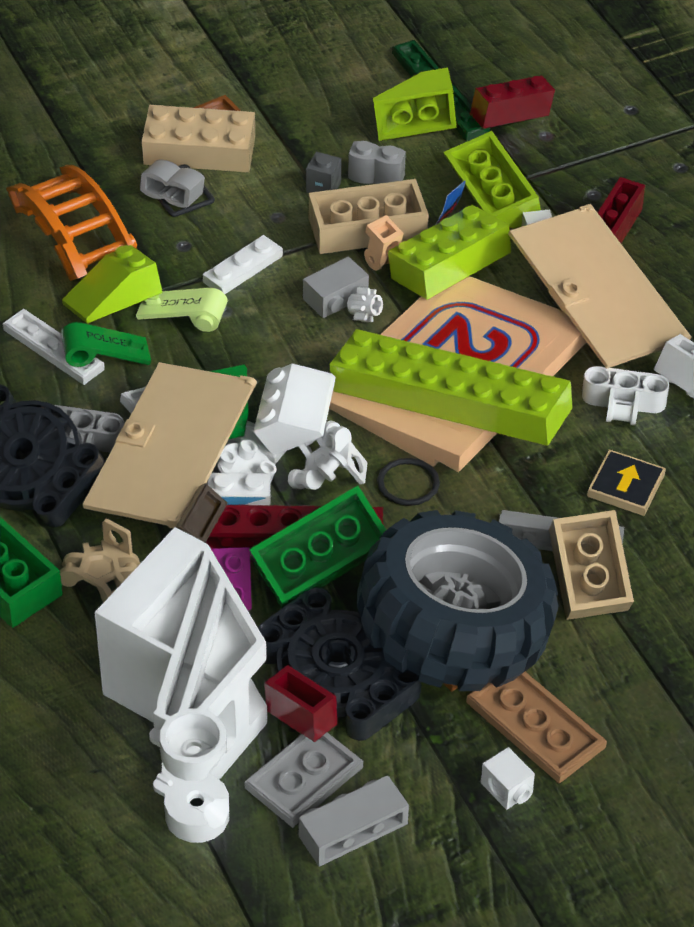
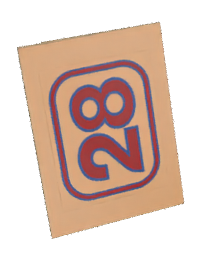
M470 276L428 300L421 296L380 334L549 376H554L587 343L567 314L562 310ZM334 391L329 406L330 410L434 467L438 462H441L457 472H460L497 434Z

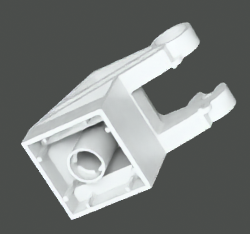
M174 527L95 611L103 695L154 723V728L150 731L149 738L153 744L160 747L162 772L156 776L153 782V789L165 797V821L169 830L177 838L190 843H203L221 834L229 822V793L220 779L267 724V705L251 679L266 661V641L209 545ZM194 798H200L204 802L201 806H192L190 801Z

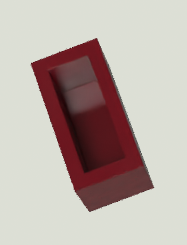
M289 665L265 682L267 711L313 742H316L337 725L336 695Z

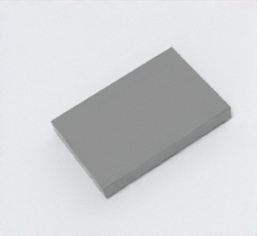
M329 733L323 735L316 742L301 734L245 781V789L293 828L299 823L300 816L309 809L318 807L363 768V760Z

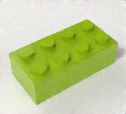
M474 205L465 207L460 212L443 219L440 223L423 230L418 235L388 250L391 279L428 300L511 253V241L508 235L510 231L509 224Z

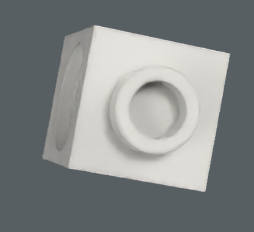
M508 747L483 763L481 784L507 810L517 803L522 804L530 798L533 793L535 773Z

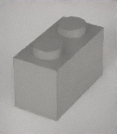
M348 256L304 278L303 300L322 318H325L347 307L348 298L353 293L357 294V287H368L369 275Z

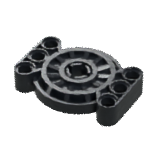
M0 384V403L5 401L0 405V507L14 511L34 509L46 526L59 527L67 521L88 495L106 461L94 444L82 442L81 434L74 422L61 408L48 402L36 400L17 402L9 389ZM71 430L73 431L74 439L69 436ZM19 451H21L24 454L26 452L32 451L31 454L24 459H20V457L17 455ZM91 459H94L90 464L85 465L86 462H88ZM72 482H75L71 487L66 488L67 485H69ZM51 506H55L54 509L46 512Z
M314 587L305 591L258 626L266 641V661L264 663L276 664L277 673L289 665L336 695L337 717H345L346 734L354 740L362 741L370 738L420 698L422 682L419 681V675L408 669L402 673L385 660L383 648H374L366 636L359 612L341 609L331 610V594L324 588Z

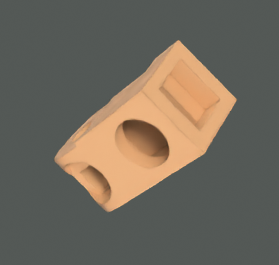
M387 215L366 226L365 233L370 237L368 248L364 251V256L369 267L375 271L380 270L384 264H389L388 250L398 246L402 242L404 234Z

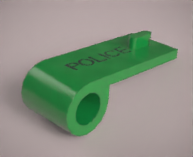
M80 322L69 323L61 330L60 334L66 362L73 367H83L90 364L96 354L146 365L151 363L146 337Z

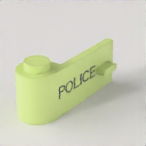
M216 288L162 291L163 293L142 301L136 317L140 320L189 316L194 326L199 330L211 332L218 328L228 301L226 295Z

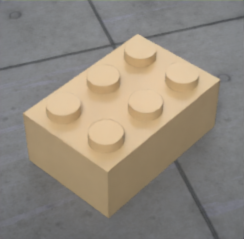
M616 511L553 519L549 533L566 620L628 611L634 599Z

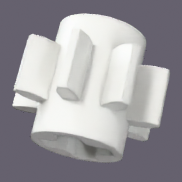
M357 287V294L353 293L349 296L347 307L349 313L354 315V320L373 322V316L380 315L383 301L381 296L376 294V289Z

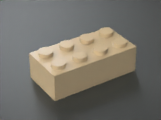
M149 105L142 138L143 164L152 165L156 160H167L177 166L186 164L194 169L250 172L256 135L255 112Z
M416 179L309 193V221L320 254L368 248L370 237L365 233L366 226L385 215L404 233L402 242L428 229L429 214Z

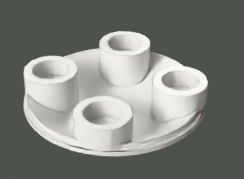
M243 439L241 443L226 445L217 461L220 473H269L270 483L277 470L275 464L265 454L260 452L257 444L250 439Z

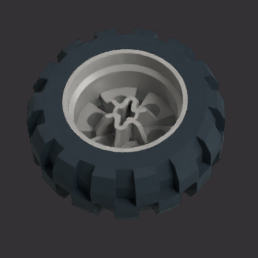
M438 510L420 512L411 521L403 518L389 527L369 550L357 591V608L366 636L374 648H383L385 660L402 673L408 669L419 675L420 682L441 688L442 683L457 685L459 691H481L487 683H492L497 688L514 681L532 667L545 651L559 607L556 598L558 592L549 564L542 562L541 552L527 538L523 540L518 539L512 535V528L494 519L489 523L476 519V514L456 510H454L452 515H440Z

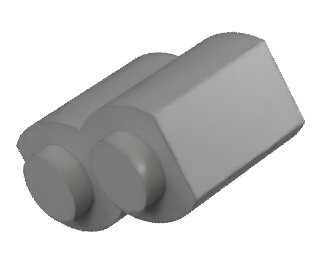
M355 141L349 152L348 178L363 184L403 181L406 151L395 146L379 147L368 141Z
M156 160L142 173L140 190L149 197L165 199L174 206L185 208L189 207L203 194L205 177L194 169L180 168L167 160Z

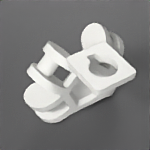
M335 421L326 422L322 437L299 446L306 457L305 469H293L288 475V483L293 489L306 488L316 490L320 488L325 479L332 482L336 478L333 472L339 466L343 469L346 468L361 485L365 483L367 461L351 443L350 431ZM317 441L320 448L312 452L309 445ZM351 457H354L357 460L359 465V472L357 471L354 461L351 459Z

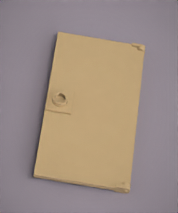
M591 204L509 231L508 235L546 285L550 295L561 310L567 314L606 369L662 350L668 340L679 334L689 340L691 339V335Z
M159 362L129 419L126 420L115 440L116 443L82 504L83 508L167 525L169 528L176 527L199 486L207 483L257 381L247 376L240 375V377Z

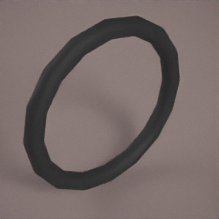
M401 458L389 462L380 470L377 479L379 490L385 498L405 506L420 505L429 501L437 493L440 485L439 476L435 469L428 463L414 458ZM413 464L428 470L433 477L434 484L432 490L423 497L408 500L392 495L385 488V474L391 468L398 465Z

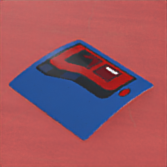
M466 180L447 195L443 211L436 224L447 218L454 210L462 195Z

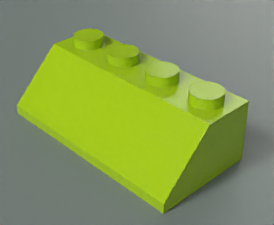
M492 131L444 152V156L462 182L466 180L465 187L480 209L509 224V228L516 229L522 227L523 212L541 210L538 195Z

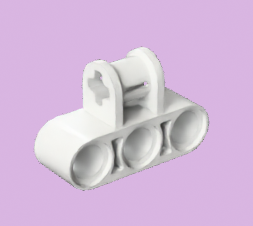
M594 366L588 368L584 373L582 398L590 405L608 407L606 422L618 420L630 422L631 425L636 426L638 411L659 413L665 409L669 381L664 376L658 374Z

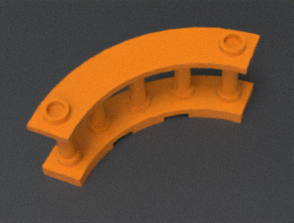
M65 165L60 167L62 175L31 187L18 183L7 187L6 190L16 213H23L27 216L35 215V222L46 236H53L58 244L55 245L54 249L64 266L69 280L72 281L87 275L86 269L89 264L101 260L105 255L114 252L116 248L132 245L137 249V243L131 233L128 234L118 213L99 185L79 167ZM67 192L81 194L79 197L55 206L53 204L49 205L46 202ZM89 204H92L100 214L70 227L68 225L64 226L58 217ZM107 224L116 242L84 255L78 253L73 243V237Z

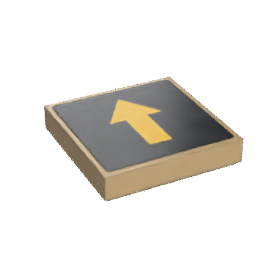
M609 449L588 489L587 497L645 516L665 476L666 468Z

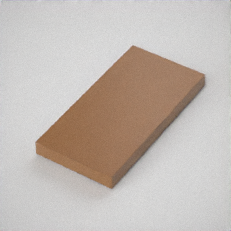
M527 672L522 673L514 681L496 688L492 683H487L481 691H473L467 695L466 703L559 784L606 748L607 741Z

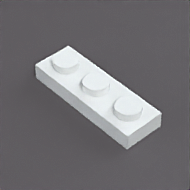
M262 235L203 274V283L226 294L283 257V248L265 235Z

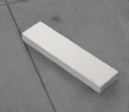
M22 309L3 323L5 332L83 385L105 370L104 362L96 357L90 364L83 367L69 365L66 362L61 334L25 309Z

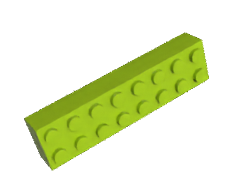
M358 329L355 330L329 364L330 372L336 377L333 388L334 392L546 446L550 444L572 410L571 381Z

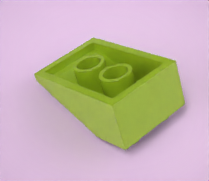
M448 68L420 72L373 98L379 141L457 128L453 88Z
M132 245L120 246L114 252L105 255L62 299L63 305L88 324L159 295L163 292L156 262Z

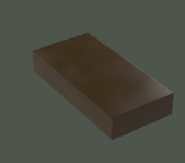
M204 483L197 489L176 528L206 543L228 502Z

